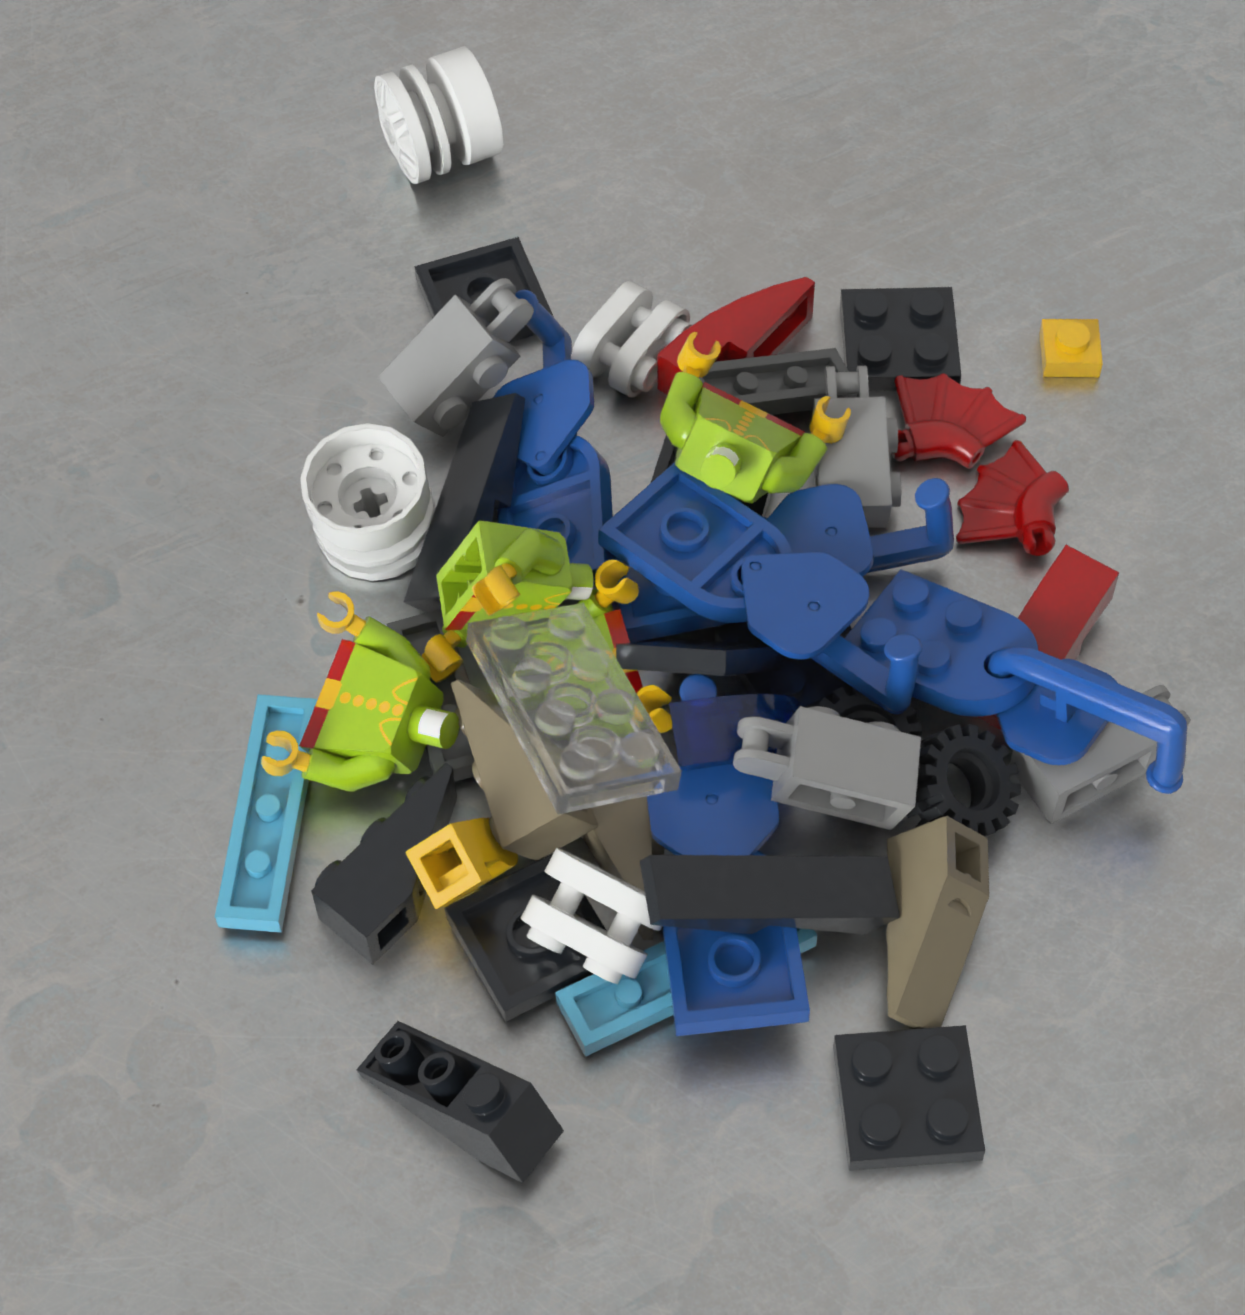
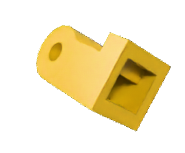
M489 817L450 823L405 852L435 909L449 906L518 863V854L502 849L494 838L489 826Z

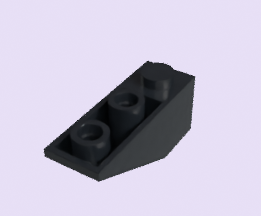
M445 763L431 777L424 776L414 783L408 791L404 803L387 819L382 817L373 822L363 834L360 845L343 861L336 860L330 863L321 872L316 880L315 887L311 890L318 918L372 965L418 921L427 892L405 852L449 825L457 800L453 767L448 763Z
M400 1021L394 1024L356 1069L360 1076L475 1159L522 1183L564 1132L531 1082Z

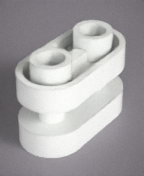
M626 281L582 329L574 344L571 360H578L585 364L591 371L593 378L599 377L610 367L609 386L631 398L637 396L642 391L648 392L657 382V354L678 335L692 326L689 324L690 313L687 309L669 300L662 301L652 311V292L632 281Z
M556 848L544 872L561 883L552 901L532 895L521 916V920L531 926L527 937L559 954H562L566 945L584 954L587 958L583 967L614 984L619 983L622 975L636 979L648 954L631 943L641 924L660 931L662 927L650 925L645 892L569 852ZM584 894L617 911L608 931L575 914Z

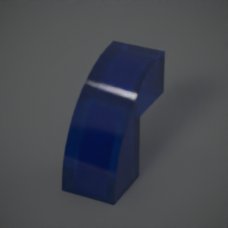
M748 694L669 703L678 763L681 771L733 764L734 754L742 750L743 739L737 734L738 722L741 719L761 717L786 724L800 707V701L795 697L786 695ZM768 746L767 752L776 754L777 748Z

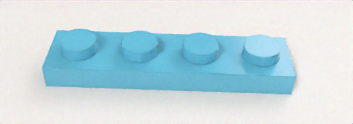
M257 695L215 912V919L219 928L282 933L309 780L302 778V771L296 769L283 776H272L263 768L261 759L262 756H266L275 760H284L290 756L285 748L272 746L266 742L267 735L276 730L290 733L298 743V750L307 753L299 745L318 699Z
M797 928L800 952L803 953L816 947L818 935L815 930ZM664 941L643 950L648 955L636 979L622 975L619 983L614 984L593 974L555 992L556 1003L585 1057L673 1015Z

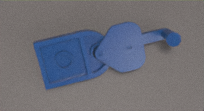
M519 290L515 296L518 299H526L534 309L533 315L526 325L542 341L543 369L506 383L493 396L494 398L517 393L525 398L511 507L497 509L498 523L559 532L566 540L569 563L589 564L593 572L594 585L595 574L598 568L608 560H615V556L598 544L599 528L613 517L609 466L603 456L587 440L577 436V432L594 408L593 376L591 371L581 361L571 360L572 340L569 333L538 302L533 292Z
M675 462L599 528L598 544L695 613L720 622H747L748 629L754 636L780 654L793 659L812 658L892 714L898 715L905 712L911 704L918 673L919 655L922 652L920 639L910 634H899L889 639L884 646V653L887 659L890 660V667L888 669L840 636L867 607L869 587L866 580L858 572L831 554L825 552L792 553L786 537L772 523L728 493L711 488L703 481L681 471L675 465Z
M940 478L924 481L915 493L917 505L925 510L926 526L870 536L859 495L850 487L841 484H827L791 492L768 518L763 517L782 532L790 544L792 553L825 552L831 554L858 572L862 577L871 572L942 558L949 554L954 546L952 505L949 498L950 488L947 482ZM615 556V560H618L624 565L628 566L626 563H624ZM628 566L629 571L627 575L618 581L619 583L624 578H629L636 582L639 587L638 596L634 601L628 604L619 603L630 643L730 624L711 620L695 613L630 566Z
M900 569L845 637L850 643L889 669L890 660L887 659L884 653V646L887 641L899 634L916 636L922 643V652L919 655L918 673L912 697L957 715L978 717L996 714L1007 745L1020 753L1050 765L1071 764L1081 759L1087 753L1107 723L1112 722L1157 741L1156 760L1148 766L1146 771V779L1154 790L1160 793L1171 794L1182 786L1186 758L1187 722L1176 708L1120 685L1111 675L1073 659L1060 660L1038 651L1037 641L1032 631L1020 619L1005 611Z
M689 675L680 685L679 692L684 703V736L689 768L667 771L659 775L651 783L647 792L651 835L658 844L674 855L766 856L758 850L779 826L778 803L771 801L773 780L740 772L733 764L718 765L712 728V704L717 697V688L715 682L707 675ZM662 926L676 1036L809 1022L810 1007L797 928L767 926L753 934Z

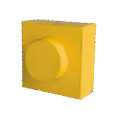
M1042 319L1039 336L1043 377L1099 378L1103 361L1098 319Z

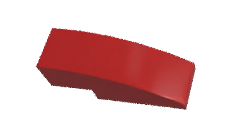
M803 277L776 284L743 296L705 316L683 331L657 354V389L668 395L675 374L682 372L678 366L677 357L689 335L693 332H697L696 338L693 341L694 348L701 354L708 355L715 341L720 343L721 351L715 362L777 355L813 318L815 282L808 277Z
M1065 545L1018 617L1034 634L1038 651L1060 660H1076L1080 654L1083 640L1112 600L1120 572ZM996 714L978 716L979 719L1001 730Z

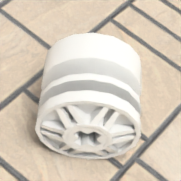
M466 46L427 58V82L413 64L401 67L399 78L393 71L375 76V96L385 139L404 174L413 184L429 180L432 169L437 175L450 172L452 164L450 147L464 165L476 163L502 152L504 145L503 131L491 88L481 66Z
M370 423L343 427L323 438L307 456L300 481L303 501L309 518L313 523L314 533L317 536L319 547L329 563L349 577L369 581L395 578L414 568L436 508L423 457L412 440L392 427Z

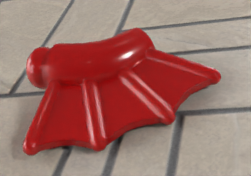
M944 373L924 380L906 378L899 375L894 381L905 422V429L898 430L897 453H891V455L897 461H904L910 457L914 461L947 458L971 469L980 460L986 447L1022 426L1026 422V416L1002 406L992 394L993 391L990 387L981 389L962 386Z
M1015 440L1004 456L989 464L978 466L977 472L979 477L976 485L963 498L958 500L957 505L961 509L963 523L959 533L956 535V541L959 544L1018 537L1027 553L1034 556H1042L1049 553L1055 546L1054 534L1056 525L1053 509L1069 492V486L1064 477L1058 472L1050 471L1047 473L1021 441Z

